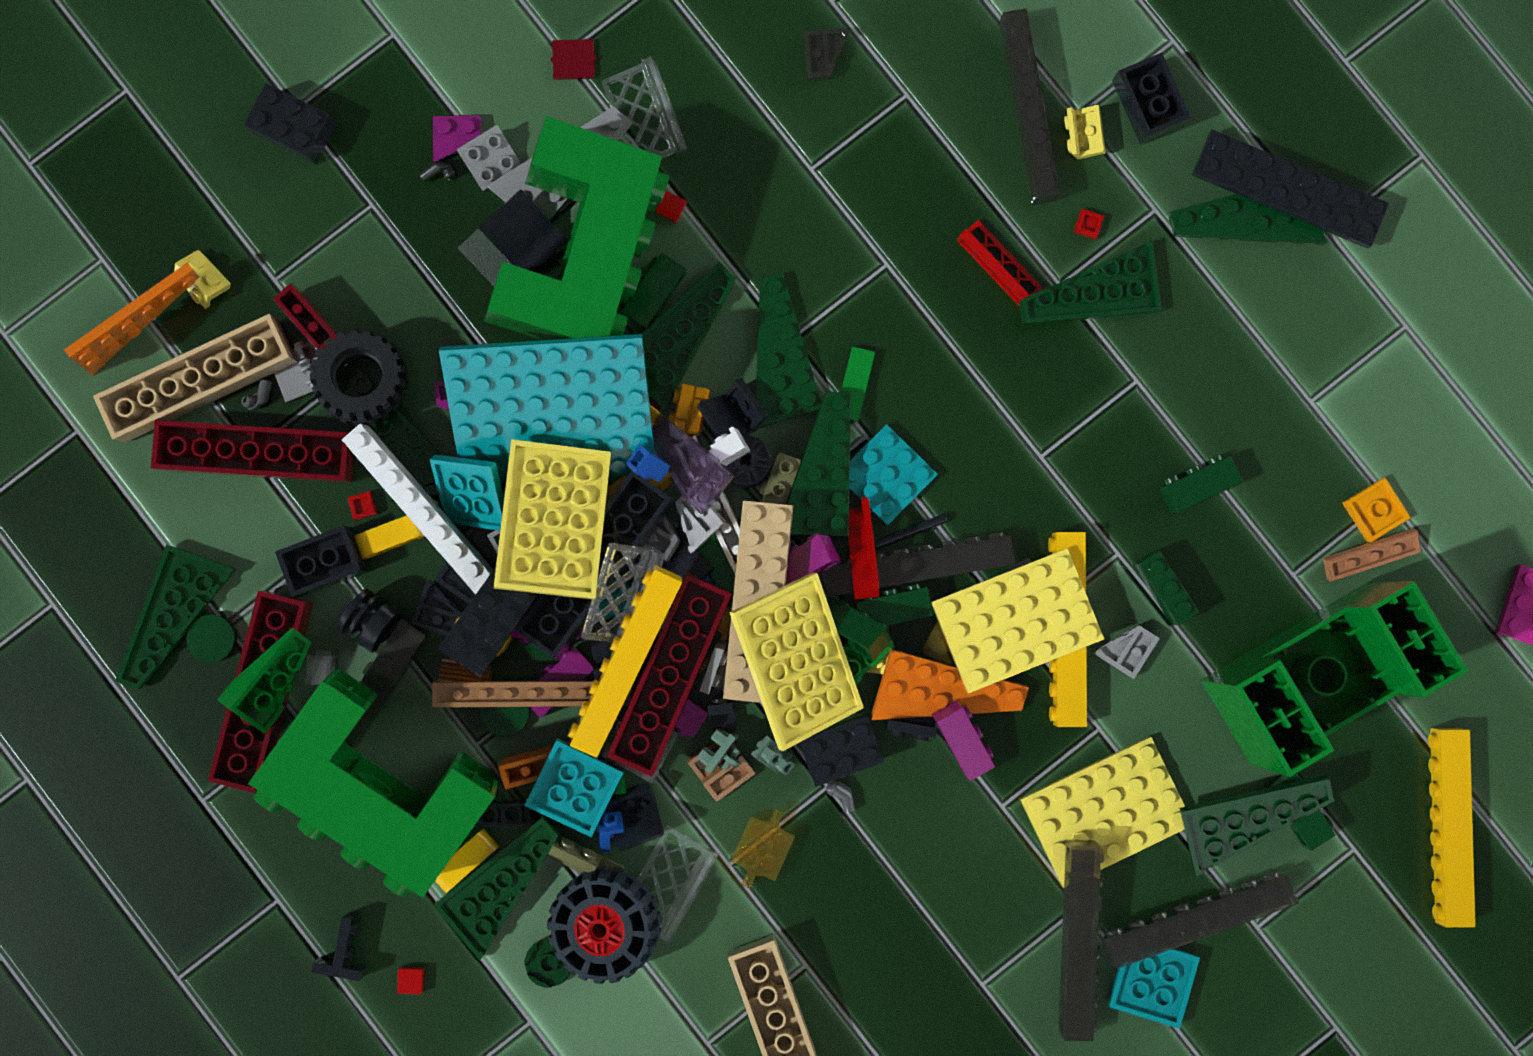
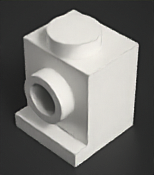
M735 427L729 428L731 432L729 435L725 433L715 439L716 443L710 446L709 453L716 463L719 462L727 466L750 452L741 433Z

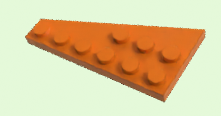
M187 262L65 348L64 351L72 360L93 376L126 344L137 337L177 297L193 286L199 276Z
M890 649L870 719L932 716V713L945 708L955 700L961 706L966 705L971 714L1022 711L1029 687L1008 680H1001L974 692L967 693L956 666Z

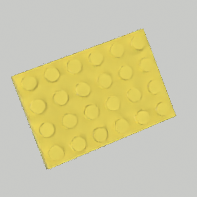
M511 439L494 589L595 600L611 452Z
M1068 548L931 602L967 693L974 692L1104 640Z
M812 572L729 612L779 750L784 751L864 708L817 573Z
M1150 736L1019 798L1063 888L1184 830L1179 808L1185 807Z

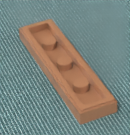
M1413 528L1324 557L1323 562L1327 580L1332 582L1421 553L1418 531Z

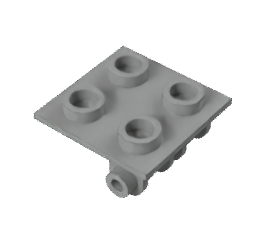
M498 125L456 149L482 191L488 188L487 185L521 165Z
M303 342L295 343V348L292 350L298 362L274 373L286 403L313 392V384L310 382V373L313 370L310 366L312 360H317L318 357L315 354L317 349L310 342L306 344Z

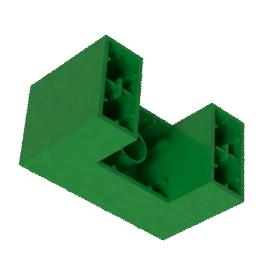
M546 116L525 184L580 203L558 278L554 279L502 262L484 322L541 340L623 335L628 317L616 313L619 302L627 303L629 297L633 298L641 276V269L630 266L633 256L640 258L642 251H647L655 228V222L644 219L646 210L653 212L656 204L662 202L669 181V175L658 171L662 156Z
M1415 581L1365 583L1200 681L1251 765L1291 777L1334 751L1327 739L1328 735L1398 694L1425 698L1469 671Z
M337 667L320 683L248 783L257 789L253 798L259 805L273 813H280L283 808H286L301 819L297 827L309 838L322 842L326 836H329L344 846L340 855L352 866L366 870L368 865L371 864L385 873L386 877L383 879V883L393 893L403 898H408L414 892L423 898L495 798L499 775L459 749L428 794L424 796L345 743V740L378 694Z

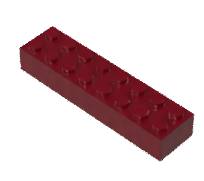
M155 420L151 469L170 472L352 483L354 454L342 441L349 434L348 432Z
M686 574L607 757L653 777L732 598V592L691 574Z
M258 590L235 678L291 628H294L305 637L314 602L270 591ZM287 692L282 703L284 708L281 715L265 734L228 708L226 709L208 782L252 793L257 792V789L248 783L277 744L290 692Z

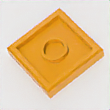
M1386 477L1377 480L1342 502L1367 543L1373 542L1411 518Z

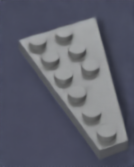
M613 106L580 128L619 141L632 125V121ZM532 158L487 185L504 202H507L521 189L550 222L553 221L570 200L525 184Z

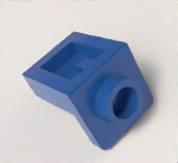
M621 812L604 813L597 825L601 853L610 852V841H614V834L624 832Z

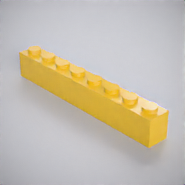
M1086 532L1052 533V538L1048 540L1049 552L1054 554L1068 548L1086 592ZM1086 647L1049 661V671L1053 673V682L1049 684V695L1053 697V707L1049 709L1050 721H1053L1054 726L1087 727Z
M654 565L652 571H646L642 580L645 586L641 593L636 592L631 603L634 606L631 615H625L620 626L623 628L620 637L615 636L610 646V650H613L609 659L605 657L599 671L602 672L599 681L596 679L593 681L589 693L592 694L589 702H583L578 713L581 718L578 724L573 723L568 737H571V747L596 758L682 584L681 576L657 565Z
M1430 728L1428 745L1431 748V758L1429 759L1428 767L1431 772L1432 781L1429 785V793L1432 797L1430 818L1433 822V832H1431L1430 840L1433 845L1431 866L1434 870L1432 892L1435 895V905L1432 908V914L1435 923L1444 927H1475L1470 730L1462 728Z

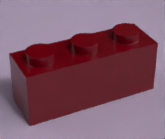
M290 283L272 298L316 349L319 347L324 349L326 347L324 341L329 337L332 340L338 338L336 335L337 331L302 291Z

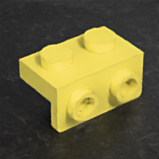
M1095 105L1074 110L1072 107L1067 108L1068 116L1064 117L1066 129L1070 133V139L1067 140L1069 153H1072L1078 160L1106 154L1101 107Z
M199 250L175 263L174 271L188 262L199 276L195 284L187 290L190 292L192 299L196 303H200L205 309L210 307L211 299L230 289L231 283Z

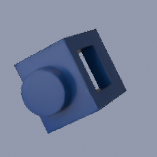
M641 444L638 445L626 462V465L635 474L642 476L648 481L650 478H653L660 482L665 478L667 471L671 467L660 456Z

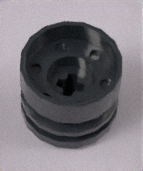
M742 435L750 449V452L744 456L746 458L751 457V465L747 467L746 464H743L741 466L742 460L740 457L727 466L721 464V469L725 478L732 485L740 488H753L760 485L768 477L771 469V454L767 445L759 438L752 435Z
M366 588L346 607L337 625V630L344 634L347 632V637L350 639L357 637L361 633L358 644L369 652L375 653L383 646L397 627L402 617V611L388 602L379 608L382 598L378 595L373 597L374 592Z

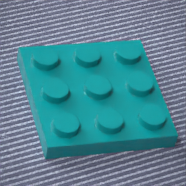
M886 424L850 461L849 489L860 500L861 498H869L870 510L888 525L938 474Z
M434 455L430 458L442 510L454 524L500 531L504 494L496 462Z
M557 738L524 806L592 837L624 770L605 760L575 749L569 743Z
M1127 934L1107 1005L1116 1010L1180 1029L1200 957Z

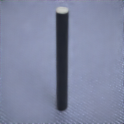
M941 514L874 541L875 550L947 523V518L945 514Z

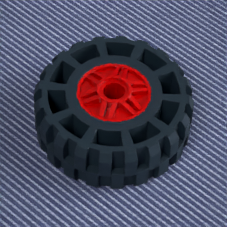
M607 866L597 867L594 873L582 872L561 889L556 896L557 899L550 907L549 912L552 915L547 920V929L551 930V934L548 936L550 945H554L556 950L554 954L558 961L562 960L566 964L564 968L570 973L574 971L579 974L578 978L587 981L589 978L593 979L594 983L603 984L606 980H609L610 983L620 982L623 977H631L646 963L655 950L656 943L660 938L661 928L659 924L662 921L661 912L656 910L658 905L656 897H651L648 892L650 890L649 886L645 882L642 885L637 880L638 876L633 873L625 874L622 868L614 867L612 870H608Z

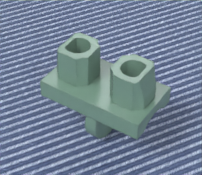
M721 728L715 731L711 739L721 747L715 753L705 746L697 756L706 765L705 770L711 773L714 771L722 759L725 761L721 768L725 771L731 765L738 767L741 764L736 758L741 752L738 748L735 747L731 753H728L739 735L735 732L729 733Z
M767 735L757 743L756 750L751 753L754 758L777 774L780 771L787 775L795 765L790 760L793 755L788 750H779L777 743Z

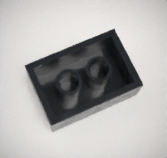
M1163 53L1118 70L1112 79L1140 144L1183 127L1191 118Z
M265 83L244 123V126L253 134L315 165L337 125V122L330 114Z
M340 526L275 551L291 597H303L368 572L354 540L352 527Z
M866 714L828 727L799 742L815 787L884 762Z

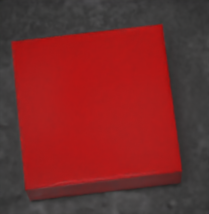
M665 191L662 202L658 205L655 213L677 224L687 205V201Z
M1082 208L1073 233L1096 240L1105 216Z
M372 491L347 497L354 521L379 514Z
M400 967L398 969L397 994H422L424 968Z

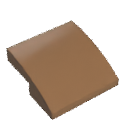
M713 740L706 745L715 753L721 747ZM735 743L732 745L728 753H731L735 747L737 748ZM702 749L687 759V763L716 802L756 774L741 752L736 757L741 764L738 767L731 765L727 771L721 768L725 761L722 759L714 771L711 773L705 770L706 765L697 757Z

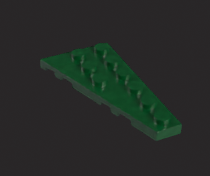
M166 545L115 681L135 689H142L186 634L192 623L198 619L237 569L183 549Z

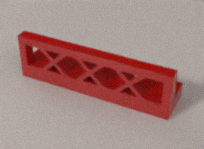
M979 220L959 235L957 241L1019 307L1020 300L1043 289ZM978 228L984 235V243H980L973 236L972 232ZM987 248H997L1000 252V261H997ZM1003 265H1013L1016 269V278H1013ZM1020 282H1029L1035 290L1029 295L1020 285Z
M861 498V508L849 509L848 545L855 599L879 597V578L869 498Z

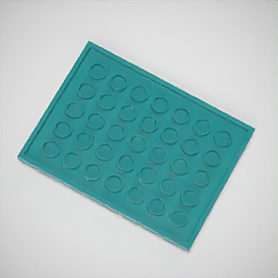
M642 334L440 347L439 349L458 458L496 462L501 483H506L511 439L611 452L608 477L627 476L632 470L626 465V462L639 444L655 453Z

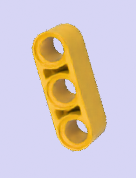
M406 515L354 536V540L363 560L425 536Z
M483 828L452 856L435 882L447 893L493 853L499 845Z

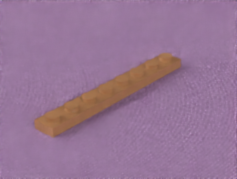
M594 680L432 682V707L582 706L584 701L589 702L592 695L589 693V690ZM631 689L622 706L630 705Z

